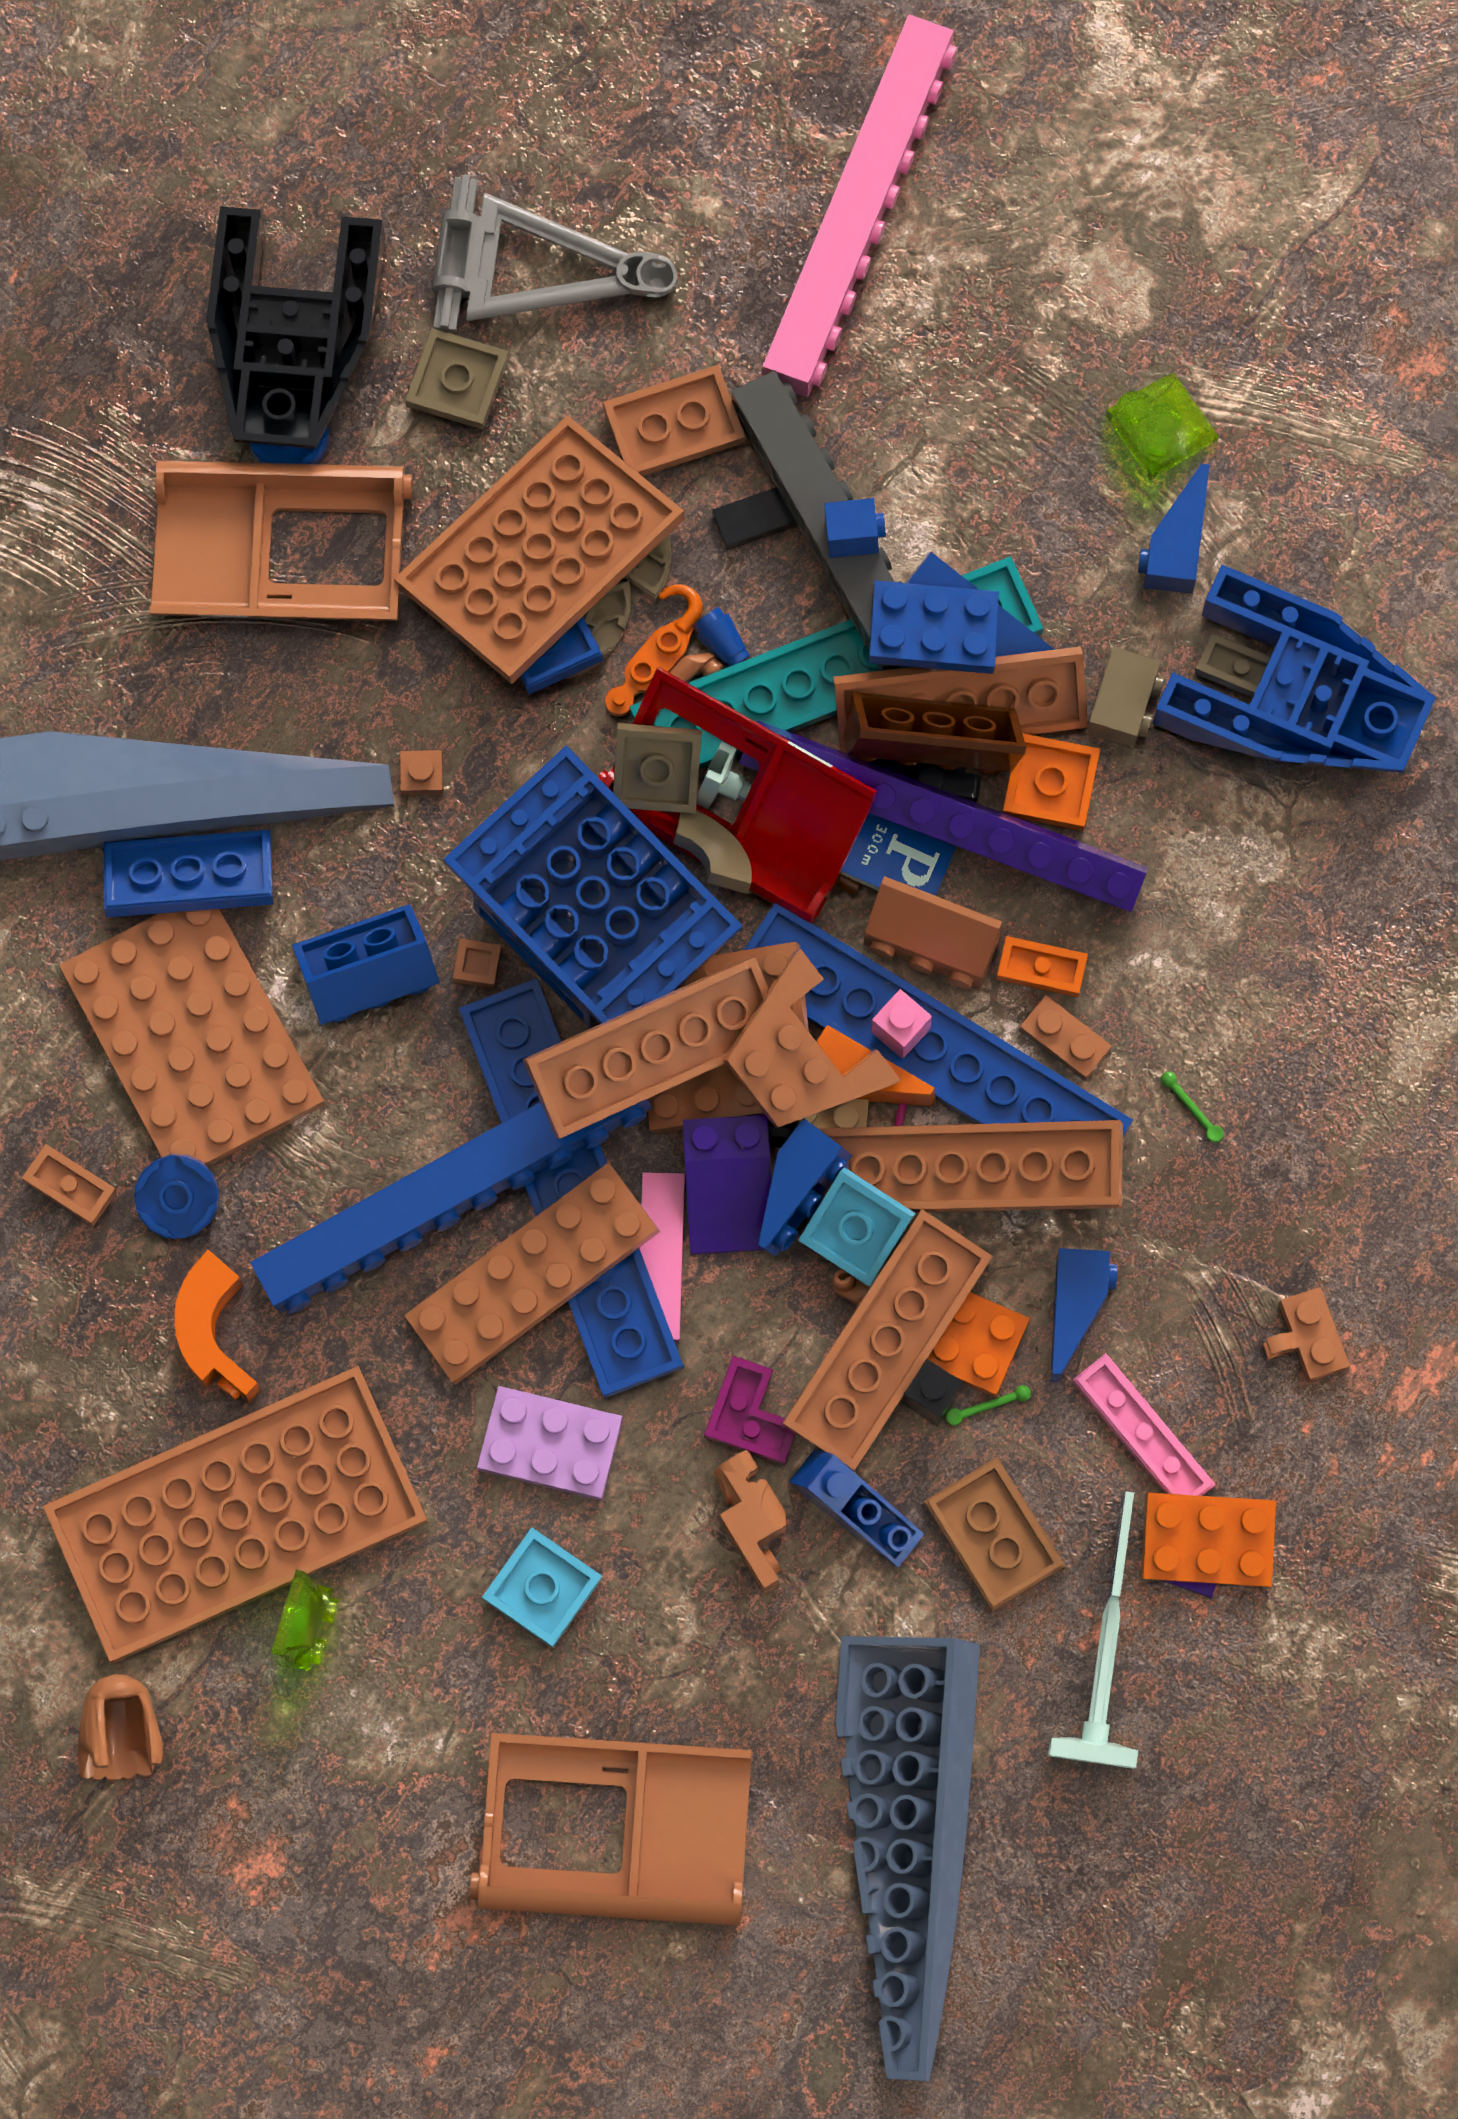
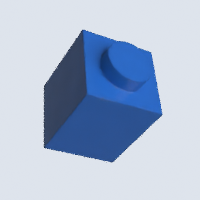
M874 498L824 503L829 558L879 553L878 538L886 537L884 512H875Z

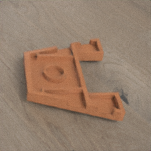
M797 949L791 954L784 970L778 979H775L756 1013L751 1016L724 1058V1062L774 1127L789 1124L892 1086L900 1081V1078L878 1050L870 1052L846 1073L841 1075L792 1011L791 1005L824 980L801 949Z

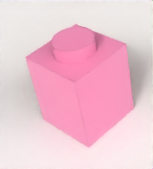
M900 989L872 1019L871 1033L900 1058L904 1059L931 1029L932 1016Z

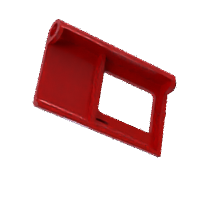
M660 667L656 668L632 724L654 726L661 709L665 708L758 761V773L734 823L722 819L696 804V811L705 814L724 826L744 848L752 870L749 891L771 904H778L813 924L830 896L875 801L877 791ZM615 764L610 772L603 770L598 776L612 792ZM629 809L658 839L701 863L690 851L673 844L680 815L679 812Z

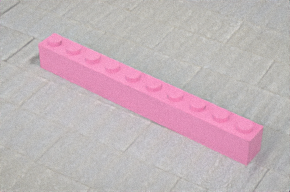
M908 14L762 366V376L775 370L781 382L788 381L796 394L808 398L813 385L819 387L823 381L827 369V363L823 362L828 349L831 351L836 349L842 332V328L838 327V323L842 314L849 316L857 293L852 291L857 278L864 280L871 262V257L867 256L871 243L878 245L886 225V222L881 219L886 208L892 210L895 206L900 192V186H897L896 183L900 173L907 175L915 154L914 151L910 150L914 139L921 140L926 131L929 117L925 115L929 103L936 105L940 97L943 82L939 81L942 71L943 69L950 70L954 63L958 47L953 46L954 30L910 14Z

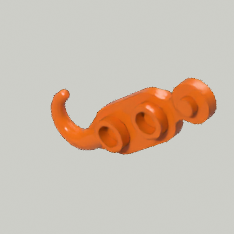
M674 584L660 592L659 598L661 600L671 595H681L688 602V610L681 618L658 628L631 658L625 667L624 684L612 688L605 696V706L610 714L622 717L630 713L629 706L634 704V698L637 694L646 693L656 668L660 667L670 673L685 655L694 629L693 625L700 620L703 609L700 596L693 588Z

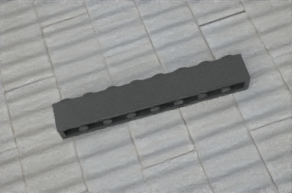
M774 370L732 390L731 396L734 408L742 427L869 651L874 580L894 582L889 573V570L892 569L890 560L882 547L879 548V553L829 558L824 503L854 499L844 480L838 482L832 470L835 469V465L828 450L825 447L819 449L813 438L816 436V431L807 414L801 416L795 407L798 401L792 386L788 381L782 383ZM876 664L879 671L901 667L897 665Z

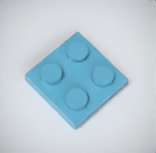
M844 1167L837 1175L798 1241L870 1287L916 1213Z
M531 1527L484 1593L482 1600L553 1649L603 1578L595 1570Z

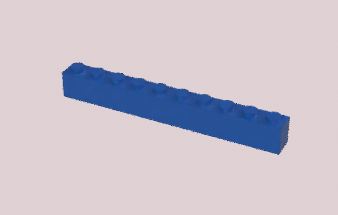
M646 1099L558 1139L555 1138L541 1102L250 1263L275 1309L280 1314L286 1310L289 1314L295 1313L309 1305L311 1302L310 1297L323 1290L326 1293H330L344 1286L348 1282L347 1277L361 1269L363 1272H368L379 1267L386 1261L384 1256L397 1249L403 1252L417 1246L423 1241L422 1235L435 1228L438 1231L450 1228L460 1220L459 1215L473 1207L475 1210L488 1207L498 1199L496 1194L512 1187L513 1190L526 1186L535 1179L534 1173L549 1166L550 1169H555L564 1165L572 1158L571 1153L586 1145L590 1149L602 1144L610 1137L608 1133L623 1125L624 1128H629L638 1124L647 1117L645 1112L652 1109L651 1104Z

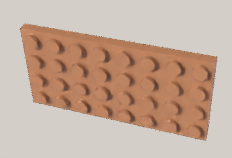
M359 1366L43 1506L111 1664L428 1523Z

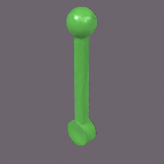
M1167 1071L1163 1073L1160 1078L1162 1085L1171 1088L1207 1131V1140L1211 1143L1220 1142L1223 1138L1222 1128L1209 1122L1178 1085L1177 1077L1173 1072Z
M1020 1385L1013 1393L961 1411L952 1408L946 1414V1421L951 1426H958L964 1418L1015 1400L1027 1401L1031 1397V1390L1025 1385Z

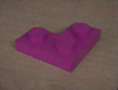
M733 1355L705 1430L704 1438L740 1451L748 1450L752 1455L785 1466L796 1434L781 1425L785 1418L760 1410L773 1374V1369Z

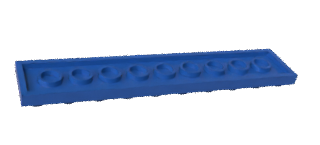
M776 903L773 904L744 948V950L797 942L800 945V949L824 978L823 981L805 994L808 1022L821 1030H824L826 1025H829L871 1051L878 1050L888 1061L933 1086L937 1101L974 1124L1120 1120L1123 1123L1124 1137L1133 1122V1119L827 932ZM900 989L932 1016L931 1029L904 1059L900 1058L871 1033L872 1019Z
M535 978L459 1008L501 1123L540 1102L523 1059L562 1042L538 978ZM601 1144L590 1149L585 1145L572 1152V1158L564 1165L555 1169H550L547 1166L534 1173L535 1179L525 1187L536 1216L607 1164ZM640 1248L568 1301L604 1398L684 1368Z

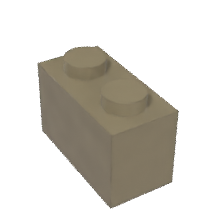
M1113 646L1087 730L1088 735L1133 749L1135 748L1138 736L1147 737L1153 714L1146 712L1150 698L1159 699L1165 676L1158 674L1161 660Z

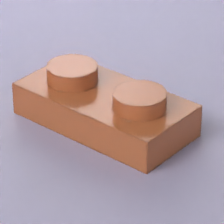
M1047 995L1034 1008L1019 1029L1020 1032L1084 1081L1089 1078L1112 1048L1111 1044Z
M47 1144L44 1145L22 1177L24 1183L93 1227L117 1193L116 1188Z

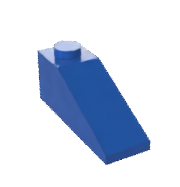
M1201 463L1151 535L1149 548H1141L1138 573L1145 574L1144 588L1193 594L1197 575L1210 464Z
M1059 1248L1050 1382L1060 1381L1103 1307L1108 1295V1289L1116 1290L1117 1264H1110V1251Z

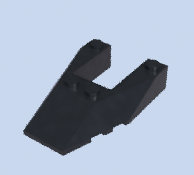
M220 206L206 321L233 440L240 443L316 449L370 338L382 273L385 246L383 221L380 219L342 216L333 292L258 286L265 230L261 210Z

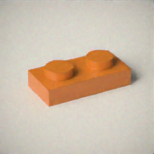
M1006 936L996 980L1078 998L1088 954Z

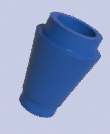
M720 607L715 608L693 625V628L698 633L696 638L728 667L743 662L750 657L730 614H724Z

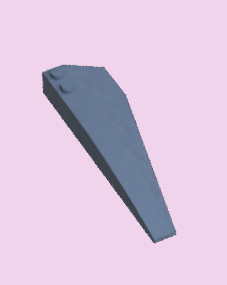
M51 731L0 738V861L103 847L104 842L176 837L395 806L390 768L387 764Z
M841 1636L835 1724L837 1738H846V1757L841 1758L843 1777L848 1778L851 1801L847 1802L849 1819L854 1820L856 1840L853 1842L862 1911L868 1917L870 1935H867L866 1939L868 1953L873 1955L876 1979L872 1981L875 1998L880 2000L882 2019L878 2023L887 2079L930 2081L946 1994L958 1912L968 1821L980 1644L957 1638Z

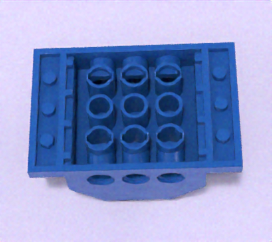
M567 745L443 859V863L473 893L474 910L589 1029L596 1021L602 1024L677 990L742 929V924Z

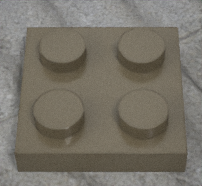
M431 328L405 400L406 407L484 430L509 359V351Z
M618 723L613 793L629 809L696 814L702 730Z

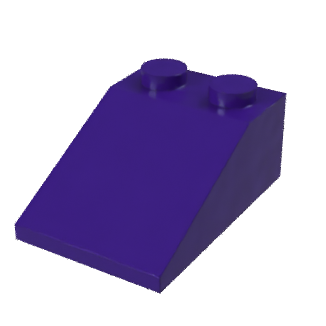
M755 1115L682 1120L690 1255L766 1251L758 1243L771 1186L767 1116Z

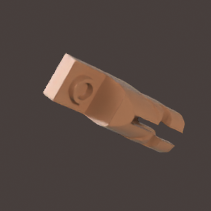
M745 1450L728 1459L713 1471L726 1505H732L730 1509L721 1513L719 1518L722 1527L763 1594H766L779 1586V1578L776 1574L782 1570L770 1549L762 1552L760 1547L786 1531V1511L767 1480L760 1479L757 1483L749 1482L758 1473V1466L749 1451Z

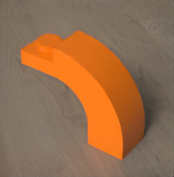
M207 1250L188 1272L177 1296L174 1325L178 1345L190 1370L206 1389L218 1376L221 1379L216 1384L235 1401L241 1396L250 1403L261 1391L258 1383L219 1349L215 1336L217 1319L222 1309L243 1287L240 1277Z

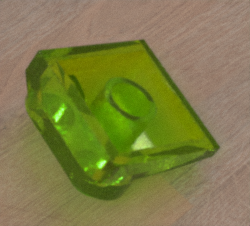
M1174 372L1139 391L1125 393L1119 398L1116 405L1106 410L1107 419L1150 481L1219 439L1217 432Z
M297 1569L271 1654L278 1666L293 1670L298 1668L310 1672L314 1664L321 1666L328 1641L322 1639L326 1623L333 1624L336 1619L340 1599L333 1597L334 1588L317 1584L307 1573Z

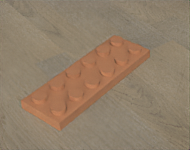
M1081 646L995 657L993 674L908 667L833 677L839 748L841 752L846 754L848 753L844 733L852 692L1016 709L1022 733L1029 735L1088 728L1084 658Z
M750 956L524 1058L523 1062L555 1138H563L725 1064V1056L768 994L769 989L756 957Z
M608 1162L404 1316L451 1382L456 1385L660 1233V1230L613 1166Z
M921 1209L781 1425L819 1450L834 1454L852 1471H855L993 1256Z

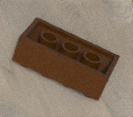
M852 692L844 739L848 756H854L859 760L874 761L876 759L895 760L903 765L927 763L936 764L938 767L950 770L958 767H967L993 774L999 771L1012 772L1025 755L1026 744L1016 709Z

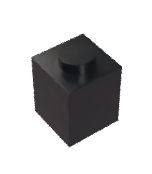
M927 1359L905 1391L902 1404L938 1427L960 1395L963 1382Z

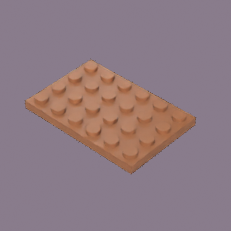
M567 415L394 578V581L399 585V589L512 684L685 519V513L671 499Z
M220 909L156 914L59 965L161 1157L170 1154L190 1155L202 1161L208 1167L325 1105L321 1094Z

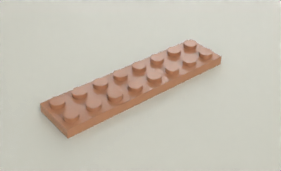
M1120 1120L818 1128L852 1155L848 1161L849 1171L914 1213H918L921 1209L926 1212L1122 1208L1123 1123ZM831 1185L828 1187V1189H827V1190L825 1191V1193L822 1195L823 1198H824L825 1195L827 1194V1192H828V1190L830 1189Z

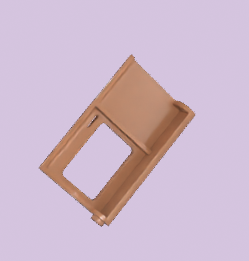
M157 461L155 491L158 507L151 606H149L150 615L398 621L400 589L394 578L401 572L404 500L412 499L413 491L412 475H405L404 466ZM278 511L383 514L387 519L384 578L382 583L376 586L271 582L269 570L273 515Z
M491 1733L482 1862L480 1873L471 1874L470 1899L478 1900V1909L740 1926L752 1750ZM518 1779L623 1787L626 1790L627 1798L622 1867L620 1871L612 1874L508 1867L503 1865L500 1857L506 1784L510 1780Z

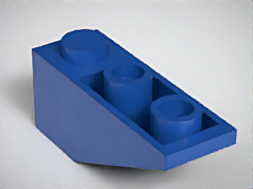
M804 1118L779 1149L776 1157L758 1245L774 1257L777 1256L780 1250L783 1252L793 1244L798 1234L796 1229L806 1217L809 1218L814 1215L824 1199L822 1195L831 1183L834 1182L839 1172L844 1167L846 1169L849 1168L848 1161L852 1157L847 1150Z
M814 1449L789 1481L792 1486L821 1511L895 1567L899 1568L924 1535L921 1530L834 1454Z

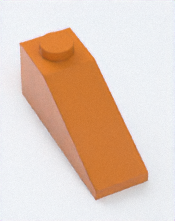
M826 1025L816 1041L841 1075L872 1052L829 1025ZM885 1059L900 1078V1081L892 1086L856 1098L866 1099L869 1102L932 1107L936 1101V1094L933 1086Z

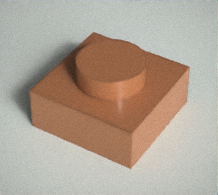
M442 750L400 751L401 796L443 795Z
M460 938L453 973V983L495 989L502 951L501 945Z

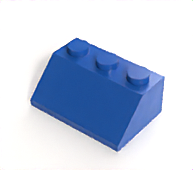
M411 904L292 945L321 1025L328 1022L343 1021L353 1013L368 1008H380L387 1005L391 1000L408 994H420L431 986L440 984L426 939Z

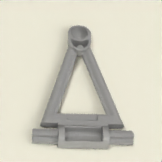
M462 175V177H455L450 210L445 211L442 216L432 291L437 295L433 322L434 329L447 333H456L461 299L469 297L466 321H473L626 294L659 298L668 295L676 286V268L669 259L660 254L644 252L626 253L490 194L484 193L481 216H477L474 214L478 179H471L470 175ZM501 222L616 270L617 276L491 297Z

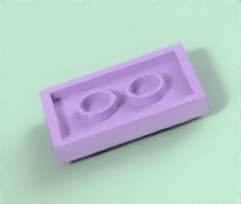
M498 1386L477 1470L602 1501L623 1416Z

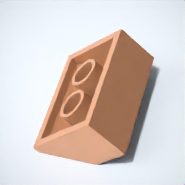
M884 876L865 930L864 944L870 946L869 950L879 957L892 959L893 956L909 961V967L918 972L931 974L932 971L948 976L947 981L957 987L970 989L973 986L981 989L999 945L1002 921Z

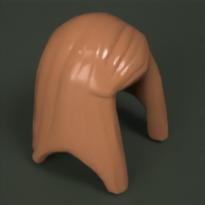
M113 1674L99 1679L89 1689L82 1708L78 1739L80 1777L89 1780H102L105 1778L106 1781H119L122 1778L124 1780H133L137 1774L141 1777L152 1776L155 1765H159L162 1762L163 1744L148 1690L140 1681L127 1675Z

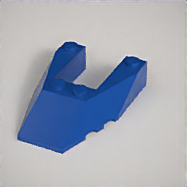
M1221 564L1206 597L1202 617L1271 645L1275 649L1250 705L1172 672L1157 705L1153 724L1193 741L1269 760L1403 773L1436 697L1397 664L1394 666L1375 649L1376 646L1364 636L1363 638L1360 637L1342 621L1343 618L1338 613Z

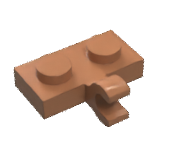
M1321 1287L1280 1300L1278 1304L1289 1333H1281L1265 1339L1266 1342L1262 1345L1267 1359H1275L1296 1351L1308 1383L1348 1370L1350 1364Z

